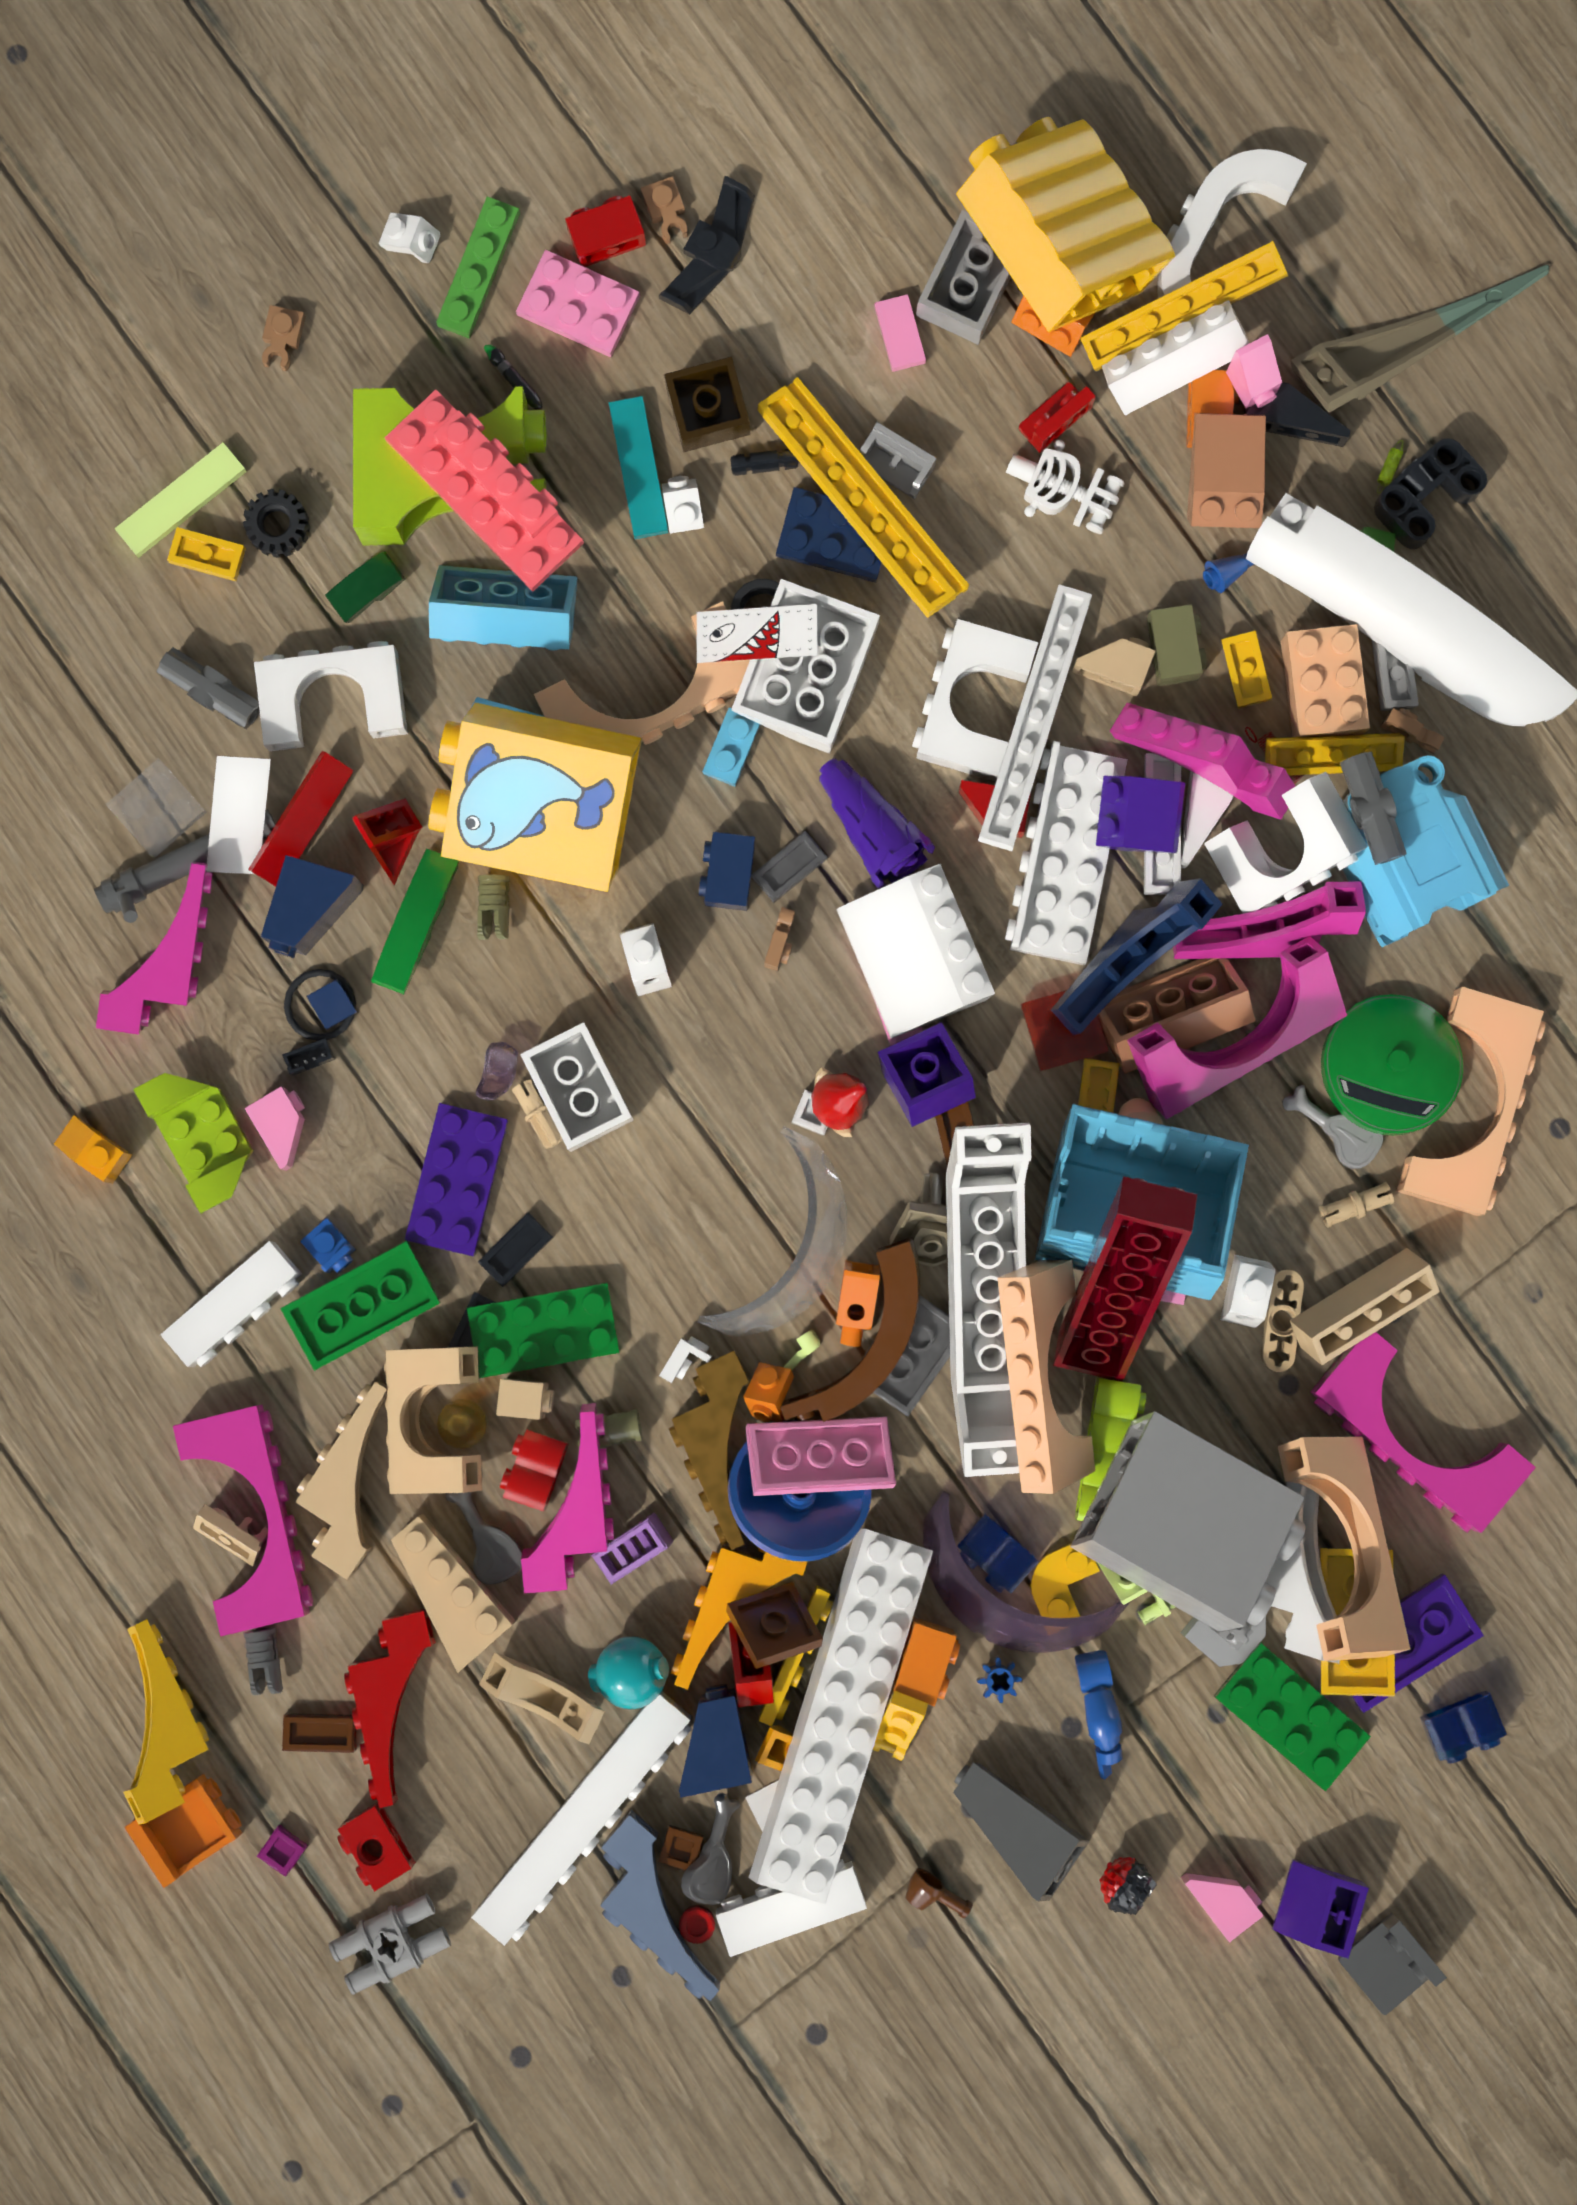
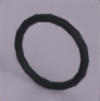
M315 969L304 972L293 980L286 991L283 1006L286 1019L293 1030L306 1039L319 1041L324 1038L327 1040L336 1038L347 1030L355 1014L345 1019L339 1027L331 1032L323 1034L311 1033L300 1027L294 1019L291 1009L292 996L297 987L308 978L317 976L330 977L333 980L338 979L342 983L356 1009L353 988L344 977L331 970Z

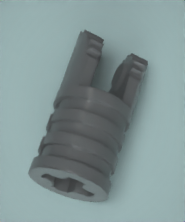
M275 1627L258 1628L243 1632L252 1695H261L266 1687L265 1678L268 1686L267 1689H269L271 1694L283 1692Z

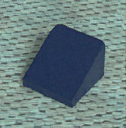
M338 979L306 996L326 1029L357 1013L342 983Z

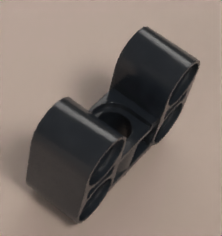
M1450 438L1442 439L1420 458L1418 457L1383 490L1374 505L1375 515L1391 533L1395 534V538L1404 547L1418 549L1427 542L1436 527L1435 519L1421 504V501L1435 488L1438 489L1441 486L1457 503H1471L1486 487L1487 474L1459 442ZM1443 452L1448 454L1452 464H1442L1437 458V453ZM1468 478L1472 480L1475 484V490H1466L1462 486L1460 479ZM1395 498L1400 503L1401 509H1390L1386 505L1385 499ZM1409 524H1419L1423 528L1424 535L1416 536L1412 534L1409 530Z

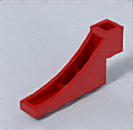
M426 1609L395 1615L382 1620L383 1627L378 1628L379 1640L382 1649L388 1648L389 1654L353 1662L347 1666L349 1672L344 1673L348 1694H354L356 1708H352L354 1725L357 1730L362 1729L364 1743L360 1744L361 1757L364 1765L369 1764L372 1778L368 1779L370 1796L372 1800L378 1801L379 1809L392 1806L398 1800L393 1754L398 1713L410 1676L427 1647H431L436 1643L431 1619Z

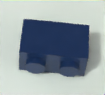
M713 832L712 841L705 840L703 862H709L708 875H701L699 896L705 897V906L747 911L755 837Z

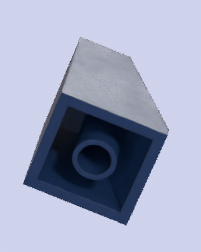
M286 855L260 937L269 943L268 948L274 950L277 954L290 958H295L296 953L306 956L363 891L364 885L354 875Z
M727 1684L714 1685L706 1688L705 1694L700 1696L679 1788L680 1798L752 1783L753 1771L741 1711L737 1704L736 1688L728 1689Z

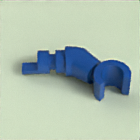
M1098 1650L1076 1655L1075 1664L1081 1691L1083 1694L1089 1693L1084 1696L1088 1733L1096 1745L1095 1752L1099 1776L1105 1780L1112 1774L1111 1765L1117 1764L1123 1758L1121 1744L1119 1743L1122 1723L1114 1695L1111 1690H1106L1113 1686L1106 1651Z

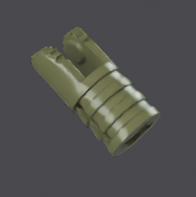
M479 875L478 939L487 940L492 934V913H494L495 936L499 939H508L510 876Z
M637 1409L631 1412L625 1411L619 1414L604 1415L605 1435H599L600 1448L610 1447L614 1444L620 1445L626 1442L642 1441V1429ZM580 1419L575 1420L577 1431H580ZM579 1439V1441L577 1442V1444H578V1451H579V1447H580V1439Z

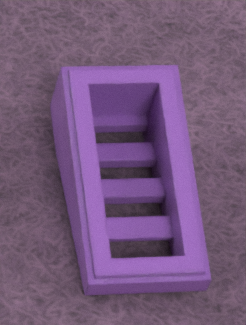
M652 1513L609 1542L607 1552H597L591 1556L612 1585L669 1548L673 1543V1539L658 1516ZM644 1529L648 1530V1532L650 1533V1535L652 1536L657 1545L653 1544V1542L651 1541V1539L649 1538L648 1534ZM635 1535L646 1550L643 1554L632 1539ZM621 1544L625 1545L634 1560L632 1562L629 1561L621 1549ZM610 1551L613 1552L623 1567L620 1570H617L607 1555Z

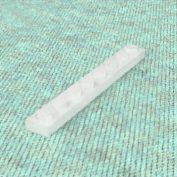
M1058 585L979 835V842L1009 851L1013 850L1092 594Z

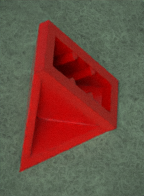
M406 798L357 814L352 818L393 885H395L419 831L423 828Z

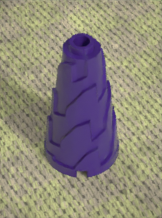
M833 758L820 768L821 776L819 777V782L830 798L832 808L843 823L851 843L862 858L872 882L878 889L887 886L884 883L887 879L894 883L912 875L928 860L923 854L925 849L933 854L935 846L929 837L925 836L911 820L908 821L896 807L888 803L864 776L861 777L845 760L838 761L836 758Z

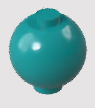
M636 1636L622 1637L614 1640L604 1648L598 1657L597 1663L590 1666L588 1680L591 1689L596 1693L601 1692L603 1697L614 1706L623 1709H638L649 1705L661 1694L669 1675V1664L661 1651L650 1641Z

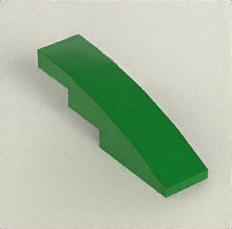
M426 848L387 937L371 979L372 983L403 995L405 994L431 939V931L445 903V895L457 872L459 860L441 857L440 853Z

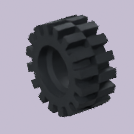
M274 489L267 490V495H263L260 492L256 495L258 499L255 502L252 499L249 501L250 509L249 511L245 509L243 514L246 518V521H243V526L248 538L257 550L260 549L267 556L270 553L273 557L280 558V554L284 553L287 557L292 555L290 551L294 548L296 551H299L302 548L300 543L302 541L306 543L308 539L306 532H310L309 517L302 504L294 495H288L286 491L279 489V493H276ZM275 511L284 512L289 516L290 520L287 531L278 536L270 535L264 530L265 518Z

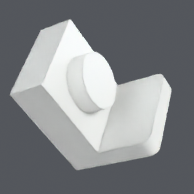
M692 1336L688 1342L681 1338L659 1376L670 1383L673 1382L675 1377L682 1380L692 1363L691 1360L687 1359L689 1353L708 1363L712 1357L706 1353L709 1346Z

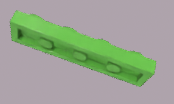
M486 197L436 321L438 327L470 339L519 218V208L491 197Z

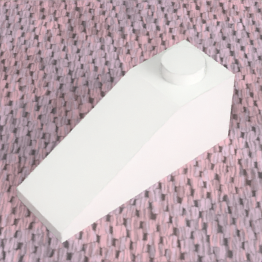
M1190 771L1181 840V868H1186L1233 799V795Z

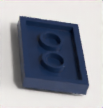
M793 488L776 550V557L877 583L882 562L829 497L808 490Z

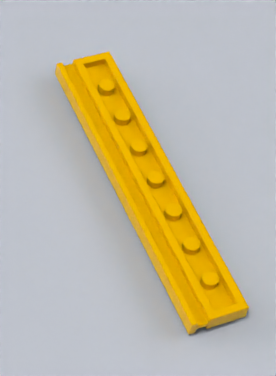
M798 377L787 387L786 385L758 403L757 411L927 618L952 602L960 593H965L968 590V582Z

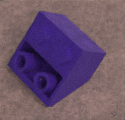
M1292 1859L1272 1930L1312 1948L1349 1959L1369 1888L1361 1880Z

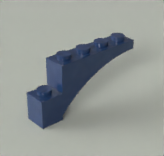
M1200 878L1177 882L1157 907L1133 910L1051 1011L1073 1035L1081 1034L1105 1006L1141 972L1186 937L1199 929H1203L1222 906L1221 901Z

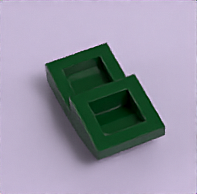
M382 551L345 577L327 592L325 596L345 623H351L372 603L382 601L405 580V577L386 551Z

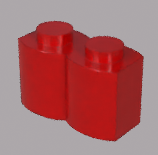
M528 1429L524 1436L518 1434L511 1453L517 1456L513 1469L506 1468L500 1483V1488L505 1490L503 1498L543 1512L546 1511L569 1443Z

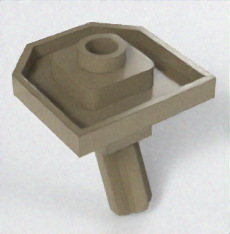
M936 1173L924 1174L922 1176L920 1204L908 1202L890 1236L891 1244L913 1237L919 1264L933 1267L948 1262L947 1207L941 1205L943 1179Z

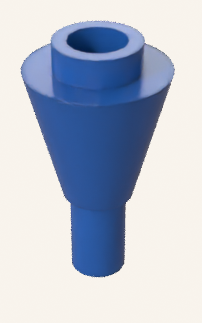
M1247 553L1207 561L1205 563V571H1203V579L1211 590L1223 593L1249 567L1255 564L1246 559Z

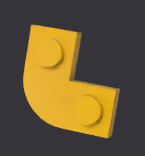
M1072 1543L1043 1556L1032 1575L1031 1593L1048 1633L1081 1619L1067 1585L1100 1572L1096 1561L1071 1548Z

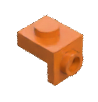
M762 1362L758 1363L743 1396L750 1414L755 1419L762 1422H769L770 1420L783 1422L784 1416L780 1406L794 1379L791 1369Z

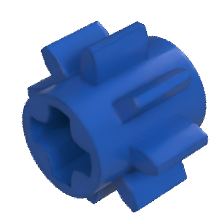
M996 1656L995 1665L989 1667L985 1663L981 1664L984 1671H986L985 1677H979L976 1681L979 1684H987L988 1687L983 1693L985 1698L994 1693L997 1695L999 1703H1003V1695L1010 1693L1015 1697L1017 1696L1013 1685L1014 1682L1022 1681V1677L1011 1674L1015 1667L1013 1661L1004 1666L1001 1665L999 1656ZM996 1672L998 1675L1006 1672L1004 1678L1007 1684L1004 1687L1000 1684L992 1687L994 1681L991 1676L993 1673Z

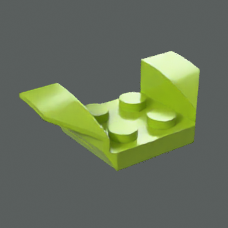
M163 1073L134 1088L133 1090L149 1118L155 1120L189 1184L185 1185L199 1213L202 1214L232 1198L245 1162L254 1150L221 1089L168 1073Z

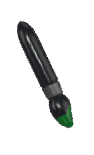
M485 345L484 350L490 363L497 367L513 388L523 387L529 406L536 410H541L543 406L540 397L518 371L505 360L503 352L493 345Z

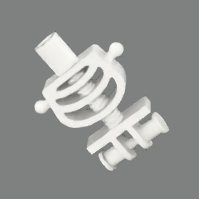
M1057 440L1054 443L1055 450L1045 449L1038 463L1014 453L1006 473L1029 483L1024 495V500L1030 503L1024 510L1026 516L1032 517L1035 514L1036 508L1046 514L1055 515L1064 510L1074 498L1078 502L1081 501L1082 504L1073 525L1080 527L1085 513L1088 511L1093 516L1090 522L1086 524V528L1097 534L1103 533V525L1106 519H1111L1113 514L1108 509L1109 504L1117 505L1119 501L1117 494L1125 484L1123 480L1109 475L1105 489H1101L1098 487L1104 470L1098 468L1089 489L1082 488L1078 484L1080 479L1079 461L1073 455L1062 452L1065 448L1063 440ZM1053 463H1056L1058 465V476H1056V474L1053 475V473H1051ZM1066 466L1072 471L1073 482L1066 481L1064 478ZM1045 487L1051 488L1045 496H1040ZM1057 493L1065 494L1061 501L1050 503ZM1094 497L1101 500L1102 504L1099 505L1091 500Z

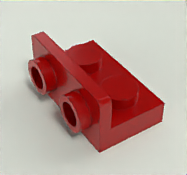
M1068 382L1022 421L1018 429L1034 448L1041 453L1092 409L1096 396L1087 386L1079 392L1072 383Z

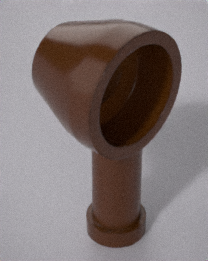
M916 1868L909 1880L905 1898L917 1909L924 1910L936 1901H939L957 1912L958 1916L963 1919L970 1913L973 1903L969 1900L965 1901L947 1890L943 1883L930 1872Z

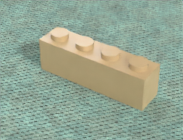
M1406 1248L1290 1320L1300 1348L1323 1365L1440 1291L1430 1264Z

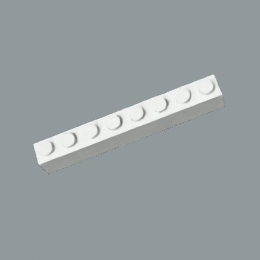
M663 1691L652 1703L643 1707L479 1905L471 1918L504 1946L511 1938L517 1942L530 1926L526 1921L534 1910L541 1913L553 1898L549 1891L557 1882L564 1885L577 1869L572 1863L581 1853L587 1857L600 1840L596 1837V1834L604 1825L610 1829L623 1813L619 1806L627 1797L633 1801L646 1785L642 1779L651 1769L656 1773L669 1756L665 1751L674 1741L679 1745L692 1729L688 1725L691 1715Z

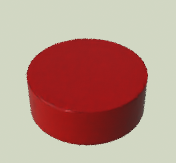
M693 1905L684 1910L680 1917L679 1930L686 1941L700 1944L709 1940L713 1935L715 1918L708 1908L701 1905Z

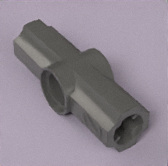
M174 647L166 652L159 662V667L156 671L159 675L188 692L187 695L210 711H218L227 719H230L246 730L257 719L260 712L259 701L232 685L231 680L210 666L205 665L204 667L194 659Z
M1372 751L1352 756L1340 762L1352 797L1350 800L1352 816L1357 827L1363 829L1374 864H1384L1405 856L1407 853L1395 821L1397 816L1395 802L1389 789L1383 786Z

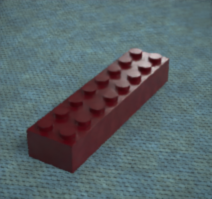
M1123 1176L1076 1289V1296L1073 1297L1060 1327L1053 1366L1123 1382L1192 1233L1198 1194L1185 1192L1176 1187L1169 1188L1149 1183L1140 1178L1133 1179Z

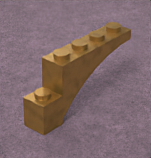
M735 1350L696 1368L698 1375L692 1378L700 1396L708 1395L710 1401L672 1418L674 1426L668 1428L676 1447L678 1448L683 1445L689 1458L683 1462L691 1479L698 1478L704 1491L698 1494L706 1512L708 1513L713 1510L719 1524L713 1527L721 1545L728 1543L731 1550L744 1545L745 1541L733 1517L728 1500V1442L738 1397L742 1387L750 1383Z

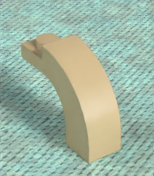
M494 1653L479 1686L497 1699L515 1704L544 1717L578 1741L590 1744L605 1712L594 1704L595 1700L572 1686L536 1668L498 1653Z

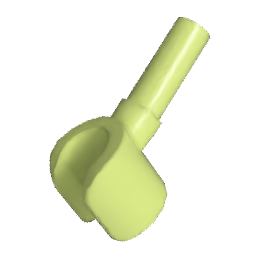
M811 1329L796 1339L802 1349L788 1361L784 1368L793 1370L802 1359L820 1346V1339L814 1330Z

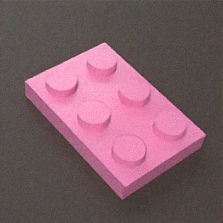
M545 249L516 313L517 316L608 357H612L639 300L640 293L635 289Z

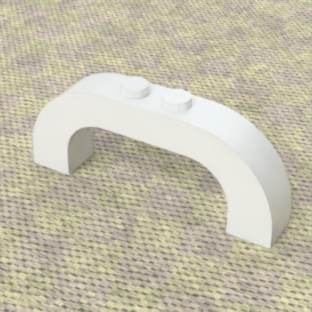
M1257 149L1238 153L1218 164L1205 178L1196 196L1188 195L1180 211V214L1185 217L1180 226L1173 224L1167 235L1175 257L1159 273L1157 283L1158 299L1191 282V266L1220 211L1229 200L1244 193H1259L1286 206L1307 163L1280 151Z

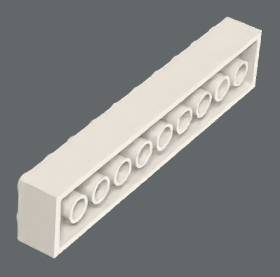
M862 1528L853 1539L823 1635L822 1647L819 1648L793 1732V1738L789 1745L749 1878L755 1883L826 1905L931 1560L932 1550Z

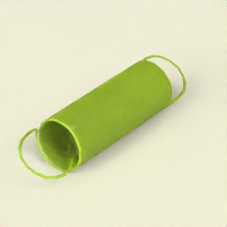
M1395 447L1390 448L1377 479V482L1382 484L1381 486H1384V488L1391 484L1402 458L1403 450L1401 451Z

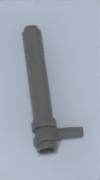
M268 809L265 810L263 839L269 836L276 825ZM210 833L136 869L130 867L120 872V876L115 879L109 877L101 881V885L94 888V891L105 913L108 914L112 911L118 913L122 911L126 922H135L138 915L134 903L137 904L147 899V894L189 875L192 862L207 863Z

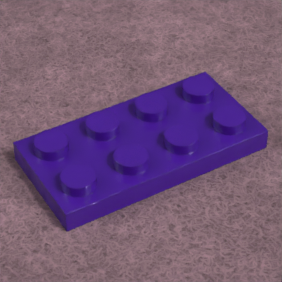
M439 1103L405 1240L475 1257L508 1119Z
M1440 1574L1400 1600L1410 1650L1394 1654L1395 1693L1484 1636L1445 1574ZM1351 1695L1363 1713L1390 1697Z

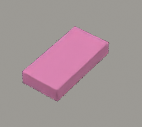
M908 294L874 303L892 372L925 364L926 358Z

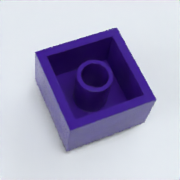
M942 1022L878 1051L882 1074L911 1127L976 1098L973 1077Z

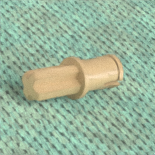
M529 1079L523 1082L528 1096L520 1084L515 1086L512 1092L526 1114L525 1121L531 1123L543 1147L548 1149L558 1145L563 1139L547 1107L533 1085V1081Z

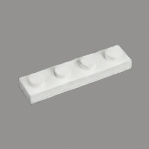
M1146 753L1144 778L1181 782V766L1155 753ZM1181 825L1177 854L1144 852V894L1167 895L1177 882H1181Z

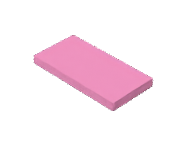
M887 1417L830 1419L825 1422L823 1420L752 1423L746 1426L753 1496L894 1488L896 1485Z

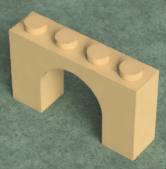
M478 1347L386 1350L384 1372L387 1383L385 1408L388 1418L386 1443L389 1453L387 1479L390 1494L467 1493L482 1491L481 1455H444L438 1453L425 1441L419 1424L421 1405L427 1394L435 1387L443 1384L479 1383Z

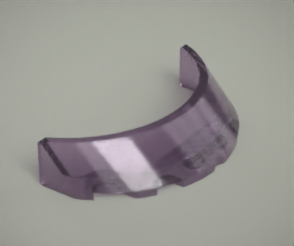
M941 1489L924 1518L923 1545L924 1548L933 1551L928 1571L939 1596L961 1623L971 1631L983 1634L986 1640L1012 1650L1032 1653L1056 1652L1077 1647L1109 1630L1130 1603L1128 1602L1123 1605L1118 1597L1114 1605L1105 1610L1075 1618H1049L1023 1612L1004 1603L990 1593L966 1566L953 1537L949 1517L950 1494L947 1491Z

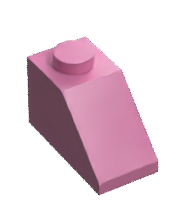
M1268 334L1236 350L1226 371L1246 409L1254 404L1259 408L1273 401L1277 397L1276 393L1282 384L1273 346Z
M279 1087L247 1106L245 1110L279 1168L287 1171L292 1168L305 1120L300 1111L305 1107L294 1090L289 1093L286 1088Z
M1189 1873L1180 1877L1229 1943L1263 1917V1914L1257 1908L1262 1901L1250 1885L1243 1889L1237 1880Z

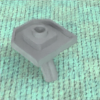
M1266 1616L1256 1626L1246 1622L1244 1627L1220 1632L1193 1617L1180 1633L1219 1667L1241 1664L1266 1636Z

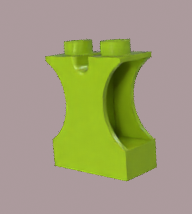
M515 387L500 406L490 413L477 418L485 428L481 433L490 442L496 438L509 452L506 459L512 465L519 463L529 464V453H546L547 429L545 410H529L523 387ZM396 388L353 389V528L363 546L405 545L410 536L425 522L438 515L453 511L384 438L414 410L400 396ZM533 479L530 482L539 492L543 488L546 489L545 479Z

